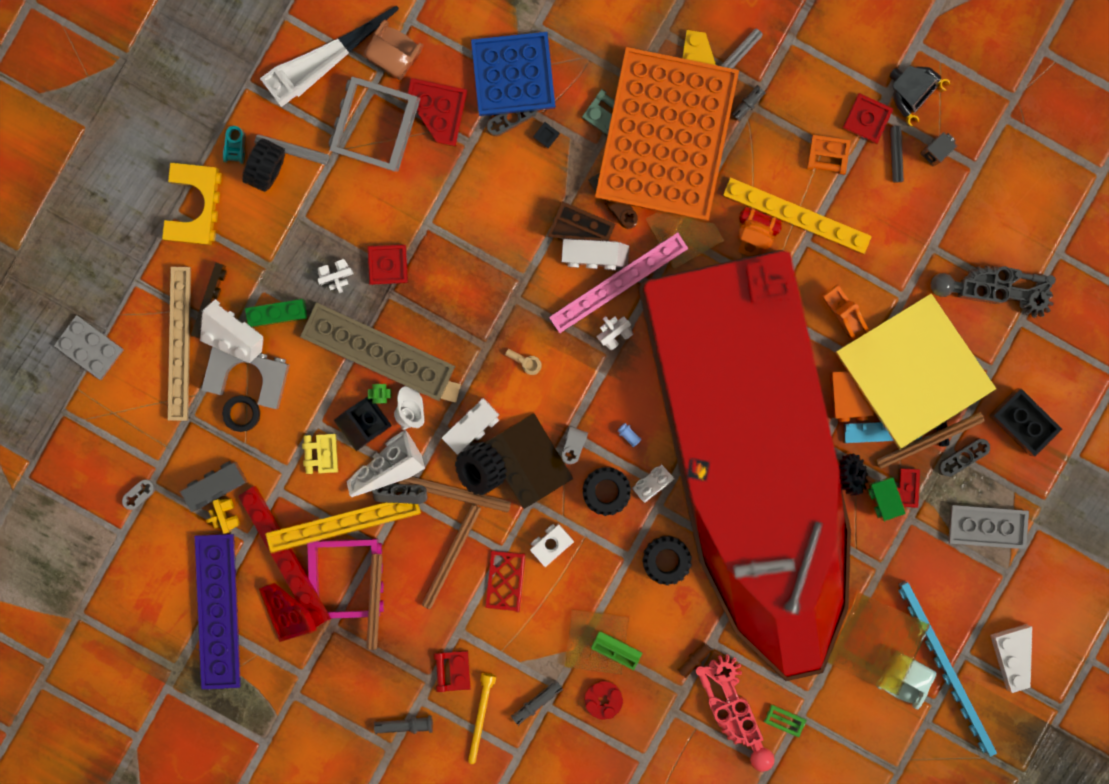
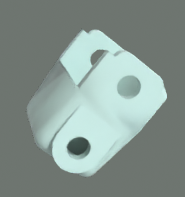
M896 651L877 680L876 687L880 690L883 688L898 699L912 703V707L918 710L928 695L930 686L936 677V671L904 653Z

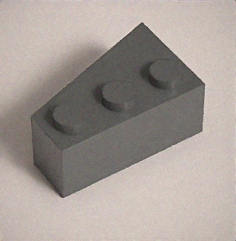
M226 462L220 466L221 470L214 472V470L203 475L204 479L199 482L196 479L187 484L188 488L180 491L191 512L199 510L248 482L237 462Z

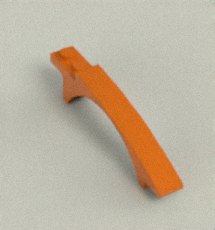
M839 285L834 286L822 295V298L837 317L852 342L870 331L857 304L847 298Z

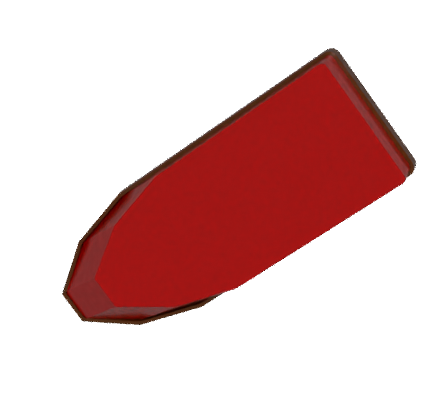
M777 250L645 280L639 286V295L699 562L734 632L785 681L821 674L825 670L849 609L851 527L791 254L788 251ZM767 261L769 281L789 278L792 298L752 303L746 264ZM690 458L710 462L706 481L687 478ZM821 522L820 534L798 600L800 602L799 613L795 614L783 610L785 602L791 599L814 523ZM790 558L794 560V571L758 575V577L746 576L735 578V565H747L754 561L761 563Z

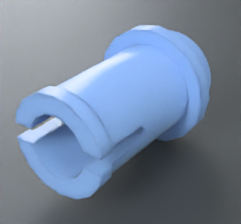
M626 423L617 430L619 436L622 435L632 447H635L641 441V438Z

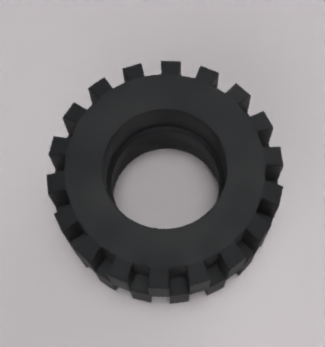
M264 138L259 140L252 149L245 164L243 182L266 192L273 185L279 174L285 157V148Z
M478 442L456 457V473L462 485L469 492L481 496L504 482L507 471L500 453L495 448H492L490 444Z
M612 467L597 468L584 481L582 490L584 501L595 513L603 516L615 515L627 506L631 497V487L628 479L619 470ZM603 480L613 481L618 488L617 497L608 503L600 501L595 494L597 484Z
M660 536V538L653 539L643 552L642 561L647 575L658 584H677L678 581H682L688 575L692 565L689 549L681 540L673 536ZM664 549L673 550L678 556L677 566L668 572L660 570L656 565V556Z

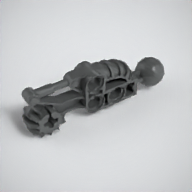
M986 265L984 268L978 266L975 270H969V274L960 282L954 281L946 273L935 275L931 281V290L939 297L958 293V298L991 304H1000L1008 299L1019 301L1020 308H1027L1025 314L1031 313L1033 318L1037 317V315L1043 317L1044 312H1050L1048 306L1054 304L1052 301H1049L1053 297L1050 289L1056 281L1052 275H1032L1022 273L1019 269L997 266L990 268V266ZM1000 271L1004 272L1006 275L1004 281L1000 280L998 277ZM1020 278L1044 283L1030 289L1012 287V284ZM978 287L984 290L983 296L977 294ZM997 290L1001 291L1003 294L1001 300L997 299L995 296ZM1035 298L1040 302L1039 304L1034 302Z

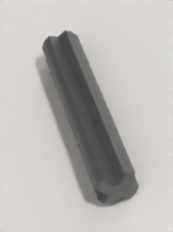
M892 126L890 128L892 181L900 183L904 180L901 126Z

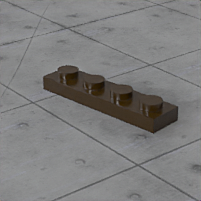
M215 263L191 336L200 338L202 312L215 299L219 298L221 292L219 285L221 281L225 280L227 275L226 266Z

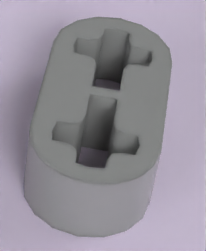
M147 479L136 484L124 495L122 499L123 506L129 510L138 508L155 492L154 482ZM143 484L150 485L149 493L146 491L140 494V491L143 489ZM137 495L138 498L134 501L135 506L133 504L128 505V497L132 498Z

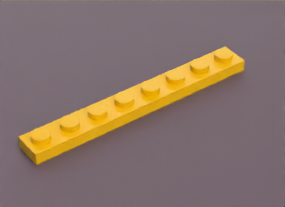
M733 178L729 179L723 194L726 198L772 217L774 216L779 220L861 254H865L872 237Z
M386 502L266 533L270 553L420 515L421 511L419 504Z

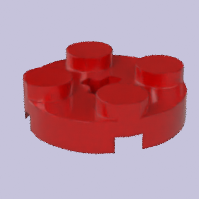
M602 680L592 684L587 689L585 705L587 711L593 717L601 720L612 719L620 712L623 698L617 685L610 681ZM606 695L609 702L601 705V701L598 698Z

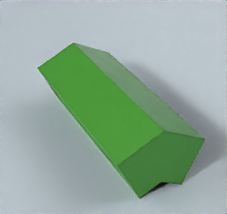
M598 631L591 649L632 670L635 669L642 655L641 651L601 631Z

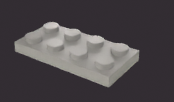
M951 505L948 543L1026 549L1029 511Z

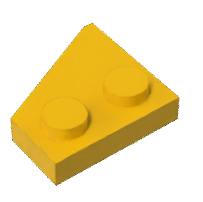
M687 30L682 58L716 65L706 33Z

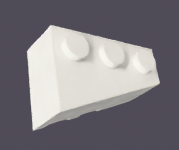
M482 398L442 439L458 455L460 452L471 447L469 443L474 439L478 441L485 434L483 430L488 425L492 428L499 421L497 417L500 414Z

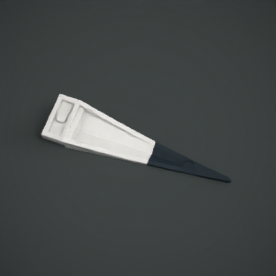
M398 6L392 7L366 24L318 49L274 67L260 78L279 105L281 107L284 106L295 96L299 97L373 33L384 20L389 19L397 12Z

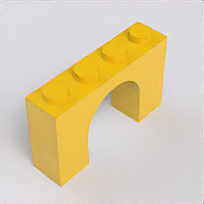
M170 163L168 182L197 187L204 196L205 206L202 214L194 221L176 222L164 220L162 240L212 246V241H215L216 230H213L214 222H217L218 211H215V207L220 199V192H217V188L222 180V173H219L218 168Z

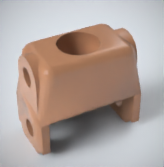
M384 20L364 51L363 57L392 77L401 80L416 61L424 46L422 43L417 45L405 34L388 27V21Z

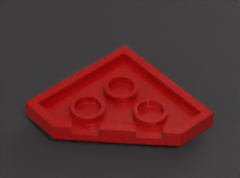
M411 78L408 94L421 98L417 113L437 143L456 147L467 90Z
M276 583L259 588L279 642L317 630L310 612Z

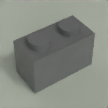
M943 132L922 150L920 154L932 166H935L942 162L957 147L956 141L950 134Z

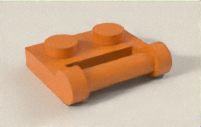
M812 135L807 169L813 170L814 168L834 171L845 175L851 140ZM815 156L841 159V164L815 161Z

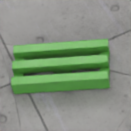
M771 704L763 722L796 737H800L807 720ZM775 710L795 720H798L801 722V724L799 725L786 718L776 715L773 713V711ZM773 717L786 724L798 728V730L796 732L783 725L771 721L770 718Z

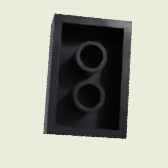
M1016 388L989 415L1029 456H1036L1062 430L1021 388Z

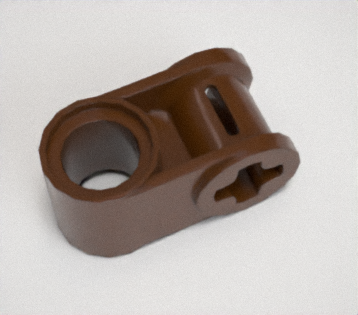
M611 201L605 202L610 212L624 228L632 229L636 226L638 216L631 205ZM626 215L629 217L633 216V223L625 222Z

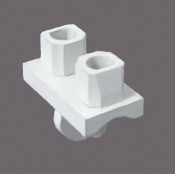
M345 259L335 262L338 272L331 274L328 265L319 267V284L324 285L335 281V283L329 285L330 290L337 288L339 293L343 292L342 286L348 285L347 279L342 281L339 279L354 274Z
M605 316L603 318L605 324L600 327L603 332L596 337L603 345L613 350L619 345L615 340L616 336L621 334L624 339H628L633 335V332L630 328V322L624 316L619 320L616 317L608 320Z

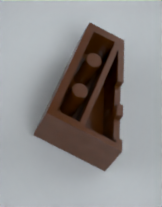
M562 201L547 237L609 241L615 223Z

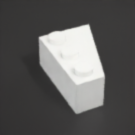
M563 239L562 262L567 263L568 267L579 268V265H586V268L597 269V266H602L607 270H616V268L628 266L629 245L620 242Z
M215 299L202 312L200 341L250 363L262 352L263 336L245 322H239L233 317L234 313L225 311L219 306L220 302Z
M1025 624L990 635L1006 689L1014 693L1030 688L1032 626Z

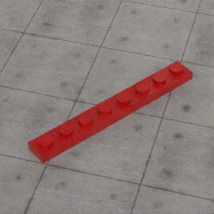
M253 486L238 497L270 552L266 533L281 529L258 488ZM292 548L270 553L297 602L310 612L315 621L316 628L330 620V615Z

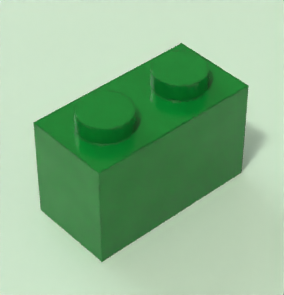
M890 476L869 484L870 489L867 490L870 499L875 501L876 507H874L877 518L887 521L906 514L893 477Z

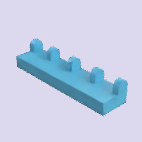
M882 422L844 424V443L894 441Z

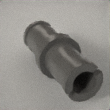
M757 85L747 97L742 98V102L731 112V115L740 122L750 109L753 110L755 108L754 105L766 94L765 91Z

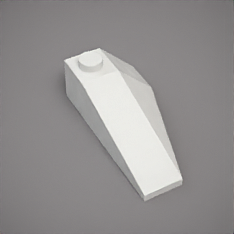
M406 430L385 443L386 447L379 454L376 452L372 456L374 459L367 466H362L347 481L351 497L408 479L425 469L422 455Z

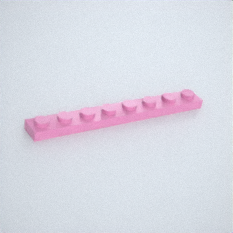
M676 233L549 318L558 332H563L686 251L688 247L679 233Z

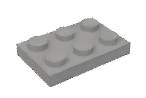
M78 315L75 316L54 345V347L99 380L104 378L124 351L121 346Z

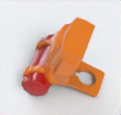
M745 207L740 212L739 217L740 222L744 225H741L739 229V236L742 242L738 251L750 257L758 255L760 248H770L774 241L773 236L778 235L782 229V221L774 216L770 217L755 211L754 208ZM747 242L756 246V249L749 252L745 249V244Z

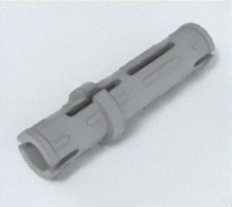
M793 558L761 563L754 561L751 564L734 566L735 578L746 576L758 577V575L795 570Z

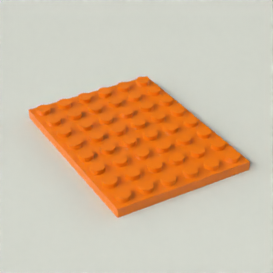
M626 47L595 198L709 221L739 70Z

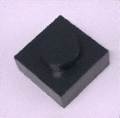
M544 122L533 138L549 149L560 133Z

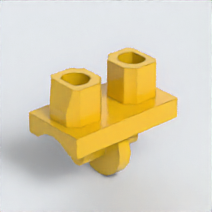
M220 498L212 501L217 516L214 509L209 510L211 518L206 519V523L212 522L215 529L220 527L219 519L223 534L231 532L232 529L240 525L237 515L227 518L225 511L234 508L231 498L223 500Z

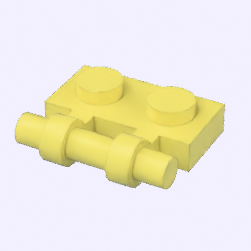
M336 434L316 435L317 443H311V435L303 436L304 443H302V449H304L305 454L303 466H305L306 474H313V466H318V473L338 472ZM317 448L318 460H312V449Z

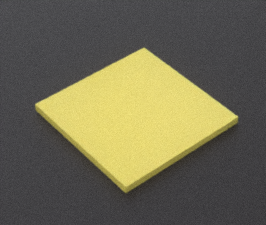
M932 294L835 353L899 449H902L996 390V387Z

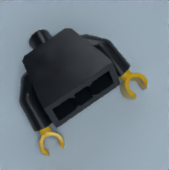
M909 66L904 72L895 68L890 74V78L896 81L892 86L896 107L904 117H907L906 124L913 127L910 123L912 117L915 118L916 122H919V118L911 113H915L936 89L941 92L946 91L942 83L950 85L948 79L942 80L941 76L931 67Z

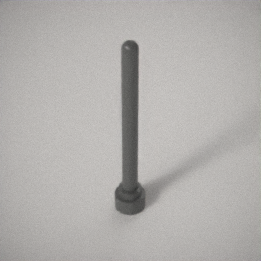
M821 522L814 523L791 599L785 602L783 610L795 614L799 613L800 602L798 600L820 534Z

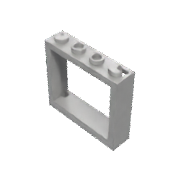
M352 76L351 80L347 81L345 87L347 91L346 97L340 103L341 114L335 120L334 128L336 130L334 136L330 137L329 151L398 172L421 98ZM357 85L408 100L390 163L339 148Z

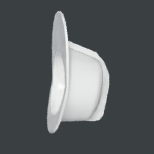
M407 386L402 387L398 392V406L394 411L395 420L401 425L402 430L411 427L419 428L424 424L422 397L418 391Z

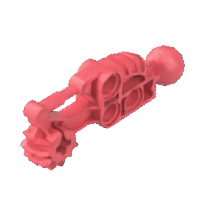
M726 654L725 660L722 659L721 655L718 656L719 663L716 660H711L709 666H697L696 673L707 692L709 705L718 726L722 727V733L727 735L728 740L734 741L735 745L743 743L747 747L751 746L753 753L751 754L750 761L754 769L760 772L770 770L774 765V754L769 749L763 747L761 742L763 737L746 698L738 697L734 687L739 683V678L735 675H742V671L736 670L741 667V664H734L737 660L735 657L729 661V654ZM726 666L727 669H730L728 675L720 673L723 671L722 667ZM707 675L722 686L727 701L714 696ZM736 703H745V709L742 711L736 710ZM720 709L727 710L728 715L725 718L718 717L717 712ZM751 720L753 725L747 729L742 726L743 722Z

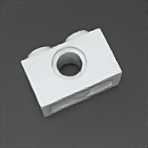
M559 523L556 526L552 524L545 530L547 534L543 538L538 536L531 543L530 551L544 567L550 564L574 542ZM554 539L556 546L553 549H548L545 546L546 540Z

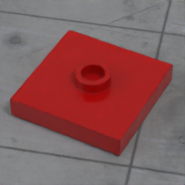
M858 93L842 129L878 144L893 108Z
M406 245L368 246L369 285L408 283Z

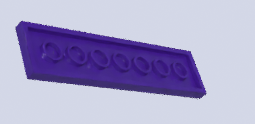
M234 534L196 535L195 556L201 690L240 688Z

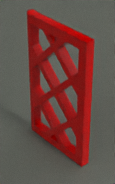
M491 551L485 608L520 612L525 553ZM495 555L502 556L505 560L497 568L494 565ZM514 557L521 558V566L517 570L510 562ZM508 563L514 573L505 579L499 570ZM497 572L503 582L494 588L492 577ZM517 574L519 585L514 590L508 580ZM506 583L512 593L503 599L497 589ZM494 592L501 600L497 605L490 604V596ZM513 595L517 597L516 607L509 606L506 602Z

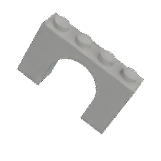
M212 347L202 391L223 395L230 370L235 365L245 361ZM260 353L250 362L260 370L263 378L257 405L279 409L290 366L285 363V359L275 357L274 360L267 359V355Z

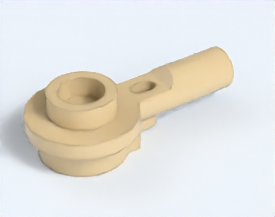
M511 349L507 350L505 355L522 364L527 374L535 375L540 372L542 363L539 358L535 356L525 358Z

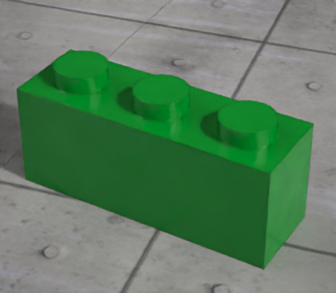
M304 299L245 308L247 324L252 328L308 319Z

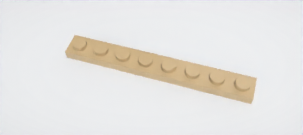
M171 267L168 420L188 421L191 267Z

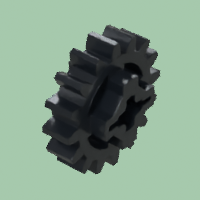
M855 453L843 455L842 459H839L841 465L838 466L842 490H846V494H850V496L863 494V490H866L865 484L868 483L866 476H868L867 466H863L864 460L860 459V455H855Z

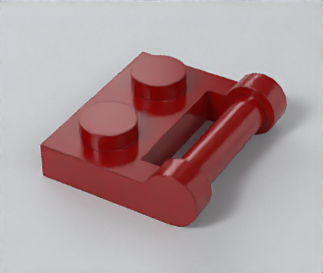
M468 650L434 653L438 683L436 692L471 690ZM448 658L451 684H445L444 659Z

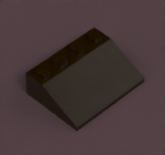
M534 413L485 442V444H490L492 448H495L502 456L501 458L505 462L504 466L507 471L505 473L506 480L523 509L573 479Z

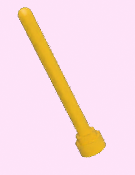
M489 673L481 674L480 681L483 688L468 759L469 764L476 762L489 692L496 682L497 676Z

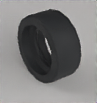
M243 395L229 399L224 405L222 412L223 421L227 427L238 432L249 431L254 428L259 422L261 414L256 401ZM236 403H246L252 409V419L245 425H238L231 419L230 411Z

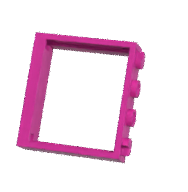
M378 538L320 540L308 543L309 580L318 596V547L371 546L372 554H382V543H379ZM381 581L380 593H383L384 587L383 581ZM380 600L379 617L381 612H384V600ZM368 610L328 612L331 618L368 617Z

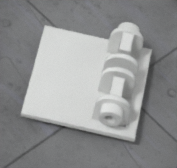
M663 465L654 468L647 477L640 479L632 489L645 503L672 482L674 478Z

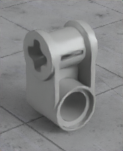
M570 426L561 455L562 460L566 464H574L578 461L588 432ZM572 450L573 455L576 457L568 461L565 453H569Z

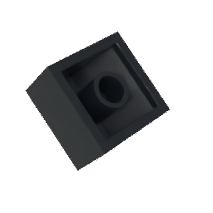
M368 396L334 420L355 451L361 449L392 426L378 405L372 403V398H368Z

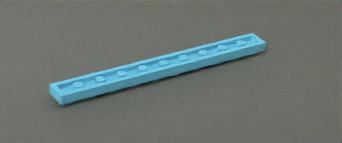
M907 581L899 583L900 590L898 592L903 600H907L909 604L907 609L912 617L915 616L917 619L916 627L920 634L924 633L927 639L925 644L929 651L933 650L936 656L933 659L937 667H942L945 673L942 675L947 685H951L953 689L951 694L954 700L960 702L962 706L960 711L963 717L969 719L971 723L969 729L973 736L977 735L980 741L978 743L982 753L986 752L990 757L997 754Z

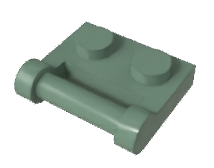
M601 89L582 118L608 136L612 114L598 104L602 100L614 108L615 100L606 95L607 92Z

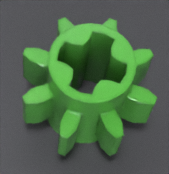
M372 384V389H368V398H372V403H387V398H391V389H387V384Z

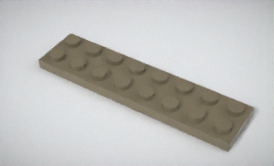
M317 302L300 336L440 401L456 367Z

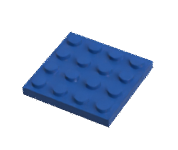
M548 32L471 40L479 116L555 109Z

